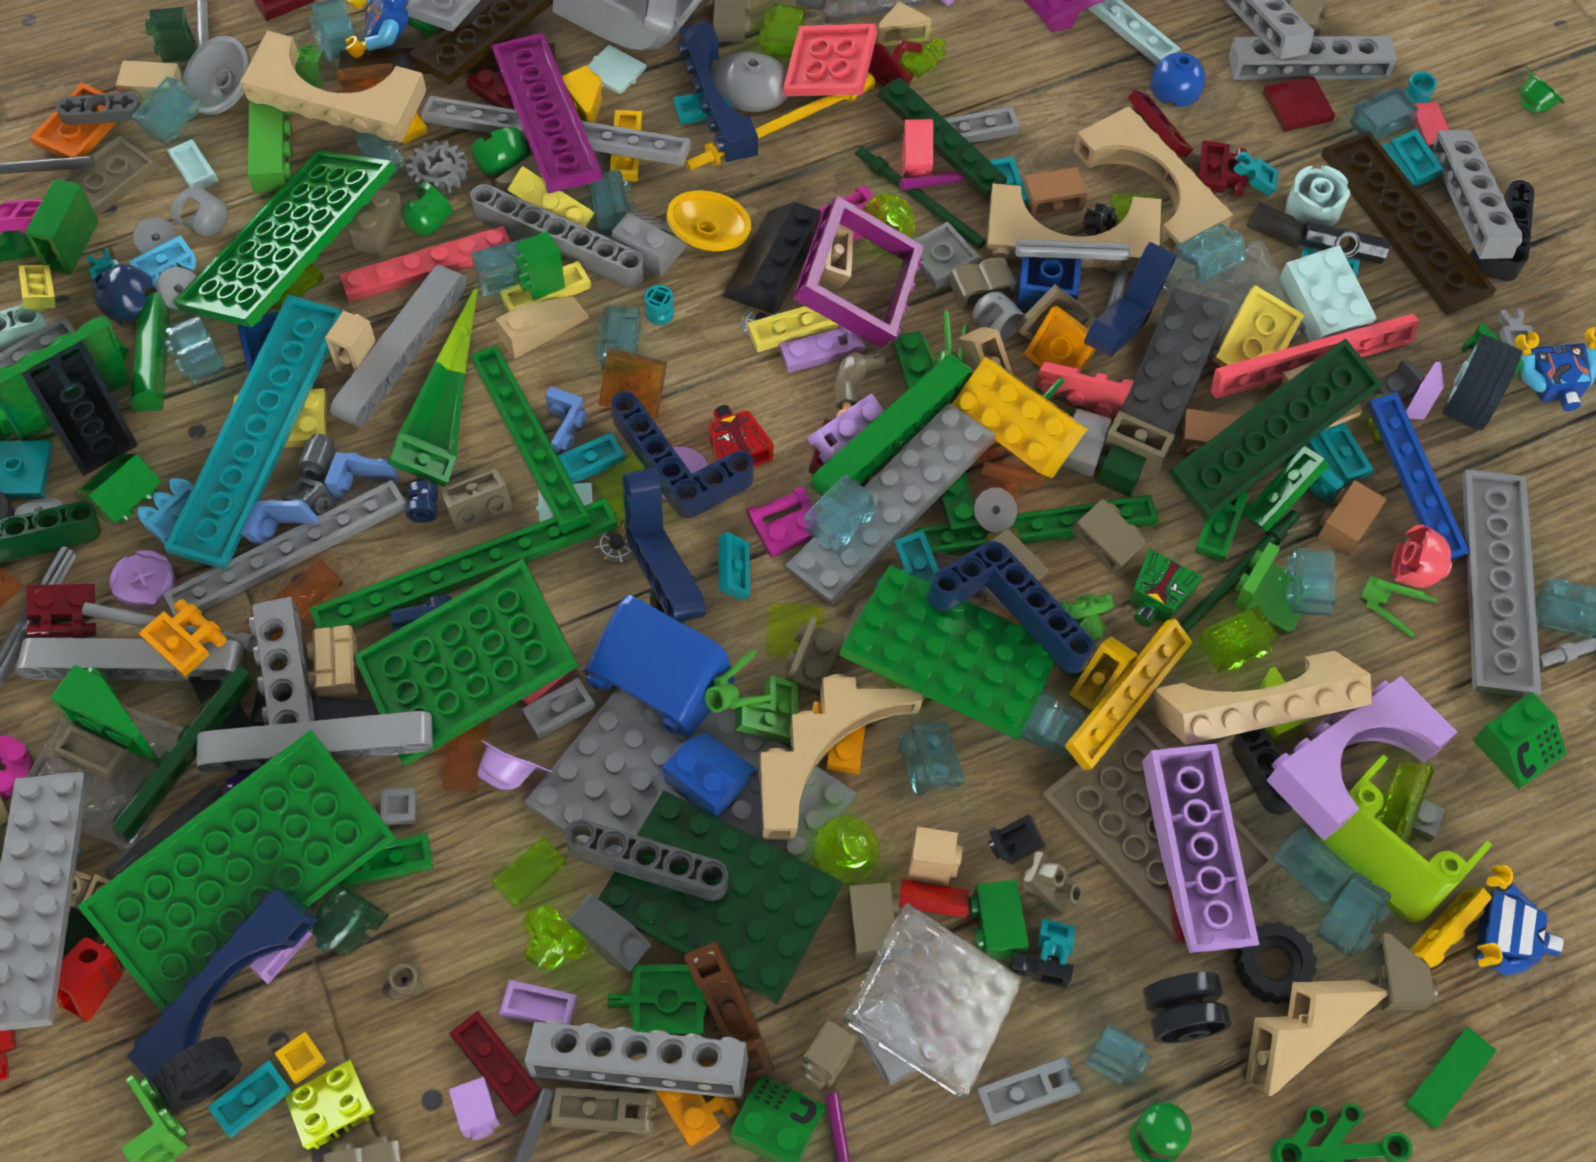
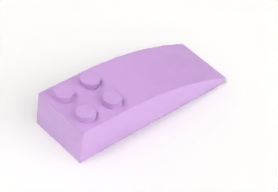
M1217 743L1151 750L1143 759L1142 765L1159 848L1189 953L1258 946L1259 940Z

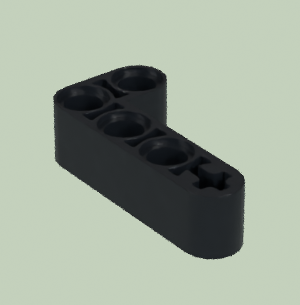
M1524 180L1513 181L1504 195V200L1509 210L1513 213L1515 223L1522 232V242L1517 247L1513 258L1479 259L1474 247L1469 254L1486 277L1504 281L1515 280L1529 258L1534 188Z
M1262 728L1235 734L1236 738L1231 745L1234 748L1232 753L1266 811L1276 815L1294 810L1285 799H1280L1275 795L1274 791L1276 790L1266 781L1275 770L1272 764L1281 756L1266 729ZM1242 735H1247L1251 737L1253 742H1248L1244 740ZM1258 763H1264L1265 765H1267L1269 771L1260 768Z

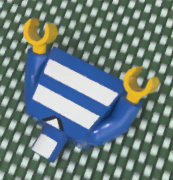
M1507 865L1491 866L1495 876L1488 877L1486 883L1490 887L1496 886L1497 890H1493L1490 893L1492 899L1484 907L1485 912L1480 917L1474 960L1478 961L1480 967L1488 966L1506 977L1527 971L1542 959L1543 953L1558 957L1562 952L1564 940L1563 937L1546 932L1547 914L1537 909V906L1513 883L1512 870Z

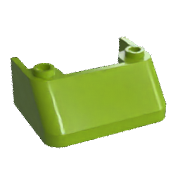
M1382 755L1348 792L1360 809L1344 826L1326 840H1323L1315 832V843L1323 853L1403 921L1418 924L1423 922L1437 908L1493 844L1487 840L1467 861L1451 851L1437 853L1430 862L1423 858L1374 817L1383 806V796L1380 790L1370 781L1388 760L1386 756Z

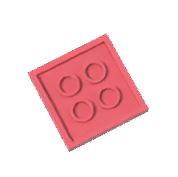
M876 24L799 26L783 86L785 96L863 95L878 32Z

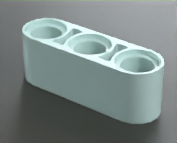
M23 304L0 311V352L47 326L48 324L41 312L23 309Z

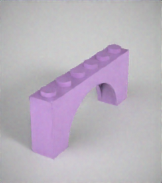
M1401 676L1392 683H1389L1387 680L1382 682L1372 692L1374 695L1372 696V705L1354 708L1352 712L1350 710L1342 711L1333 720L1334 725L1324 724L1314 733L1312 741L1308 738L1303 739L1292 750L1294 754L1289 756L1286 752L1272 764L1275 770L1266 781L1323 840H1326L1344 826L1360 809L1350 797L1342 779L1341 757L1344 748L1364 741L1384 742L1406 750L1424 764L1442 750L1458 733Z

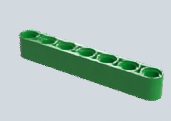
M954 354L946 356L818 469L811 478L810 487L831 505L835 506L841 503L916 436L948 403L951 404L975 370Z

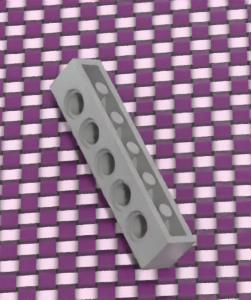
M1225 0L1280 60L1309 53L1314 30L1285 0Z
M1391 36L1313 37L1308 54L1282 60L1259 37H1234L1228 55L1233 80L1301 79L1314 76L1315 79H1389L1397 60Z
M1470 130L1438 131L1431 151L1443 167V175L1441 177L1479 259L1513 258L1517 247L1522 242V232L1518 229L1513 213L1509 210L1504 200V195L1500 192L1495 177L1491 174L1487 160L1479 149L1478 142L1475 141Z
M292 597L253 604V616L249 617V625L252 635L257 637L258 646L253 647V654L257 666L261 665L262 676L257 678L261 696L265 695L266 706L262 707L265 725L315 721L297 605ZM283 632L280 639L270 641L273 634ZM288 662L283 670L274 671L278 663ZM284 692H292L288 700L284 702L278 701Z
M548 1020L546 1023L534 1022L525 1064L530 1077L742 1099L749 1058L746 1042H740L732 1037H723L720 1040L707 1039L698 1034L677 1036L670 1035L661 1030H653L650 1033L636 1032L628 1027L605 1029L590 1023L574 1026L565 1025L557 1020ZM568 1046L575 1047L571 1052L561 1053ZM601 1050H610L605 1056H596ZM637 1053L645 1054V1056L639 1060L631 1059V1057ZM676 1056L681 1058L676 1063H666V1061L671 1057ZM707 1060L716 1061L711 1067L701 1066Z

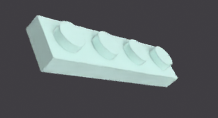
M1106 0L1088 8L1156 66L1167 55L1181 51V48L1122 0Z

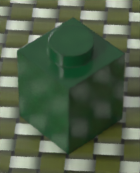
M1112 445L1108 455L1102 453L1095 470L1100 471L1097 483L1130 497L1141 476L1146 458Z

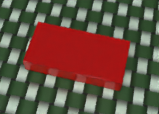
M902 879L899 896L900 907L961 918L967 917L969 890Z

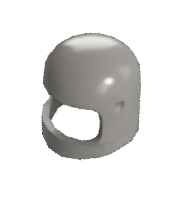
M198 186L184 190L171 206L170 213L173 220L182 226L194 228V231L202 236L211 237L222 231L228 220L226 205L219 198ZM192 199L199 203L200 207L196 214L189 220L182 221L180 214L184 202Z
M990 292L978 300L973 309L972 316L977 327L998 329L1002 342H1004L1017 332L1014 325L1024 316V313L1006 295L1000 292Z

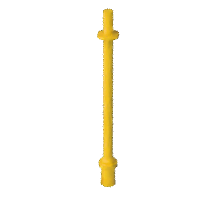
M870 73L867 74L863 93L875 89V80ZM826 95L755 128L758 139L841 100L852 102L859 95ZM712 143L705 144L704 153L685 161L686 167L689 171H692L709 162L713 166H718L721 164L720 157L724 155L722 152L718 153Z

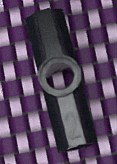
M1306 221L1304 226H1302L1299 242L1302 246L1325 250L1339 245L1343 237L1349 236L1348 245L1342 248L1345 257L1358 258L1382 264L1387 258L1389 252L1388 239L1311 221Z

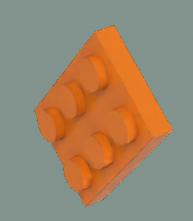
M81 82L68 97L106 93ZM96 106L95 108H93L92 111L100 112L104 110L106 106ZM55 110L29 138L34 146L60 158L87 156L118 122L67 125L61 121Z

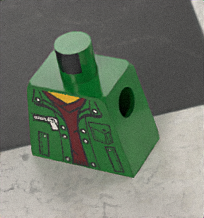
M1149 549L1129 600L1132 606L1138 608L1134 615V620L1143 627H1150L1155 618L1164 623L1166 620L1172 619L1195 594L1203 576Z

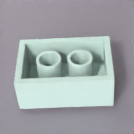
M1340 245L1286 263L1279 280L1292 307L1304 314L1300 323L1310 342L1373 325L1377 317Z

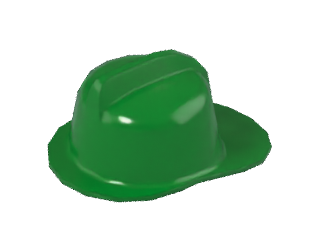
M1524 66L1530 73V76L1520 90L1521 105L1524 109L1531 113H1545L1556 104L1565 103L1564 99L1552 87L1539 79L1527 66Z

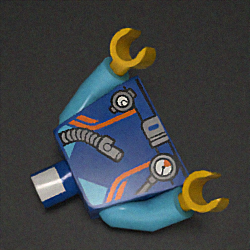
M347 0L356 9L363 8L366 2H368L365 8V39L363 42H360L355 36L347 38L345 40L347 45L345 49L349 54L358 58L363 55L365 49L369 51L393 49L408 22V11L405 8L408 5V0Z
M1595 327L1589 328L1584 334L1585 340L1589 343L1588 348H1586L1585 343L1536 347L1539 343V336L1536 332L1527 334L1528 343L1526 342L1525 334L1516 337L1515 346L1523 352L1521 360L1524 364L1520 368L1521 379L1537 393L1540 400L1544 402L1560 400L1563 410L1567 412L1576 410L1581 406L1579 398L1593 384L1596 376Z

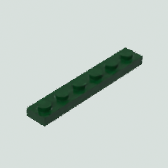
M900 77L879 89L878 97L904 122L905 120L933 119V149L984 198L991 195L993 183L1006 185L1007 177Z
M238 665L233 673L229 672L223 677L219 684L218 692L212 699L208 698L201 705L198 712L199 716L192 725L188 724L182 729L174 748L170 752L166 751L160 757L156 765L157 769L149 779L145 778L140 782L135 790L133 800L128 806L121 807L113 818L114 824L111 827L118 838L129 844L197 757V734L204 731L218 730L251 688L253 681L250 671Z

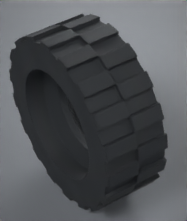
M1270 922L1264 923L1260 927L1256 926L1259 940L1258 946L1237 948L1236 952L1238 953L1234 959V964H1236L1237 968L1235 972L1241 980V985L1244 988L1246 987L1250 991L1249 994L1253 997H1258L1266 1003L1269 1001L1274 1002V1004H1281L1283 1001L1289 1002L1293 982L1313 981L1312 977L1316 974L1317 970L1315 968L1317 958L1313 953L1314 948L1306 940V936L1302 932L1299 933L1295 930V927L1283 925L1281 922H1276L1275 924ZM1273 946L1287 952L1292 961V970L1287 977L1273 979L1264 974L1259 966V955L1263 949Z
M212 1037L211 1039H205L175 1054L170 1060L168 1059L156 1071L153 1082L166 1107L178 1110L179 1108H186L197 1104L222 1090L239 1074L242 1064L226 1037Z

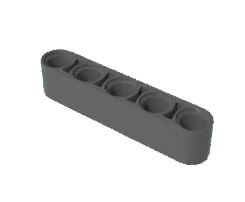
M584 819L572 821L565 829L564 836L568 853L577 860L711 901L721 899L728 890L727 868L718 860ZM579 835L590 837L585 844L578 845L573 843V840ZM611 845H619L623 848L621 852L615 855H609L605 852ZM644 855H651L655 858L654 862L649 865H642L638 860ZM677 865H684L688 868V871L683 875H675L671 872V869ZM716 875L720 877L721 882L711 886L703 880L707 876Z

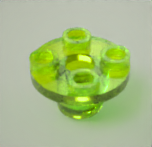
M882 193L874 196L864 205L863 211L907 237H912L915 228V218L911 207L903 198L892 193ZM867 240L870 244H872V245L875 246L876 248L881 249V250H885V249L881 248L880 246L874 244L873 242Z
M852 816L833 818L821 826L812 840L813 856L819 870L843 881L842 884H854L864 880L873 872L879 859L877 837L873 830L858 818Z
M543 904L539 909L529 910L524 917L523 925L532 937L526 939L528 946L524 951V957L532 967L540 971H550L556 969L562 963L563 958L580 959L587 950L585 939L569 923L561 919L559 913L551 906Z

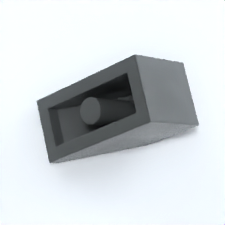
M588 894L566 920L610 965L628 972L631 971L651 946L629 921L592 894Z

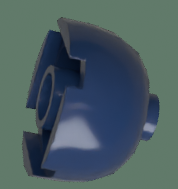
M130 264L111 266L105 272H99L93 281L95 304L105 316L122 325V320L129 323L145 305L148 297L143 294L146 287L151 289L152 277L147 272Z

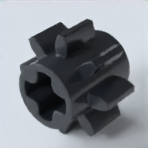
M1096 203L1095 209L1087 208V213L1083 220L1085 227L1088 229L1086 234L1098 235L1116 227L1119 219H1117L1114 213L1115 208L1107 207L1106 204Z

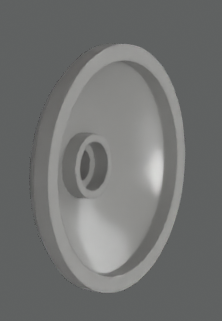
M218 36L206 41L194 52L183 76V94L191 108L201 114L215 115L231 108L243 96L244 90L240 82L251 63V58L247 48L240 41L230 36Z
M756 51L736 52L722 58L712 70L711 78L715 88L722 98L724 97L730 101L733 108L750 112L766 111L779 106L788 97L785 96L783 91L788 70L778 60L767 54Z

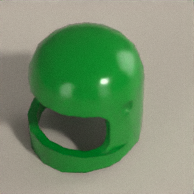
M423 182L416 190L419 200L415 202L406 201L402 207L401 216L405 225L413 233L420 236H430L452 215L453 210L448 200L436 188L427 182Z
M1167 1102L1151 1105L1134 1122L1130 1129V1143L1133 1152L1142 1162H1174L1188 1146L1192 1136V1125L1187 1114L1180 1107ZM1140 1126L1142 1138L1151 1150L1161 1155L1172 1157L1155 1159L1147 1155L1137 1141L1138 1127Z

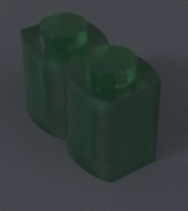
M174 7L149 10V19H145V26L148 36H153L154 38L153 47L155 54L160 55L164 63L189 61L197 50V45L184 8Z

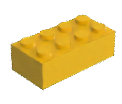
M987 357L983 358L952 403L953 406L994 433V439L1037 472L1052 479L1088 430L1008 370Z

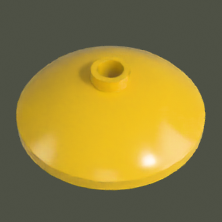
M705 190L688 191L676 196L668 206L667 222L670 229L679 239L694 248L711 252L727 251L742 245L749 237L751 220L747 211L738 202L723 194Z

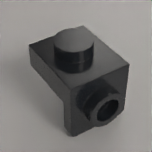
M1029 814L1001 829L993 827L988 830L992 838L989 841V846L997 859L1001 858L1010 864L1046 846L1033 817Z

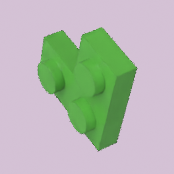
M770 675L764 680V695H771L772 700L736 708L735 730L790 745L792 714H798V683ZM741 696L739 699L749 698V697Z

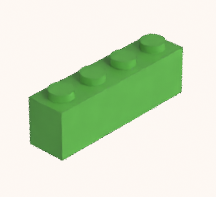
M249 100L248 177L254 193L278 192L288 179L293 176L291 163L288 162V158L293 157L292 144L289 140V136H293L292 122L289 119L293 112L280 111L273 106L255 104Z

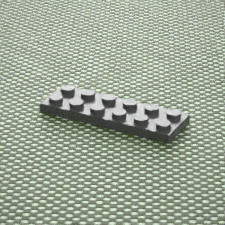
M1174 287L1134 377L1133 385L1120 411L1176 435L1227 316L1230 304Z

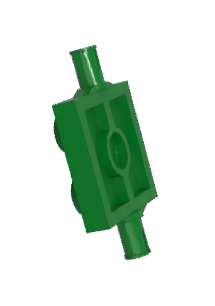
M687 964L635 965L633 967V984L629 994H608V1009L629 1008L633 1018L632 1029L636 1032L650 1033L653 1030H661L670 1035L685 1036L687 1034H698L704 1037V1016L709 1006L701 988L697 987Z

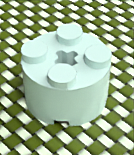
M1322 165L1321 169H1312L1313 166L1302 169L1297 174L1287 198L1286 216L1300 226H1304L1306 221L1334 226L1340 219L1350 196L1346 177L1338 170L1329 166Z

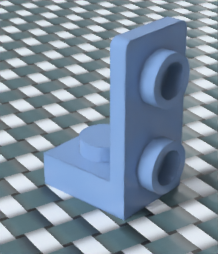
M550 386L545 395L548 412L557 418L564 419L551 443L558 456L571 449L574 434L577 428L583 427L587 418V412L584 409L582 397Z
M336 452L324 483L333 499L342 501L345 491L349 490L352 486L353 476L383 482L393 480L394 484H398L400 477L397 468L387 464L388 460L380 458L375 460L362 457L357 453L345 454Z
M274 499L256 501L241 530V534L257 547L273 539L280 523H317L319 517L310 509L306 502L299 499L292 501H278Z

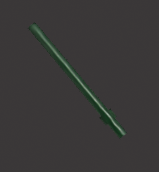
M863 146L857 149L855 155L867 163L871 171L878 176H884L900 188L899 181L905 178L889 167V163L881 156L876 157ZM920 189L903 190L944 223L948 221L960 235L977 248L981 249L985 245V238Z
M1291 510L1279 523H1275L1267 533L1265 532V537L1179 623L1186 634L1231 590L1243 574H1246L1251 569L1249 564L1257 550L1264 552L1269 542L1279 545L1287 537V531L1300 519V515L1296 511Z

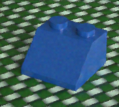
M708 732L684 742L663 766L664 782L696 807L717 818L722 815L758 773L755 767Z

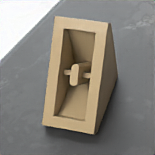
M898 2L879 23L877 43L889 46L897 45L901 40L913 42L929 41L931 18Z

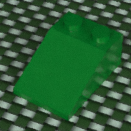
M73 665L50 697L71 724L122 746L131 754L156 765L159 758L115 696L116 690L105 682L106 676L92 667H88L85 670Z

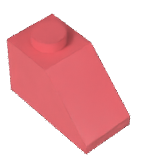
M933 119L905 120L901 151L902 174L905 179L932 175Z

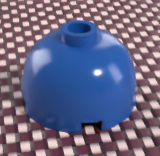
M1180 52L1169 54L1158 62L1152 73L1151 91L1162 103L1167 104V101L1174 102L1176 107L1192 105L1199 100L1204 89L1205 71L1201 62L1190 54Z

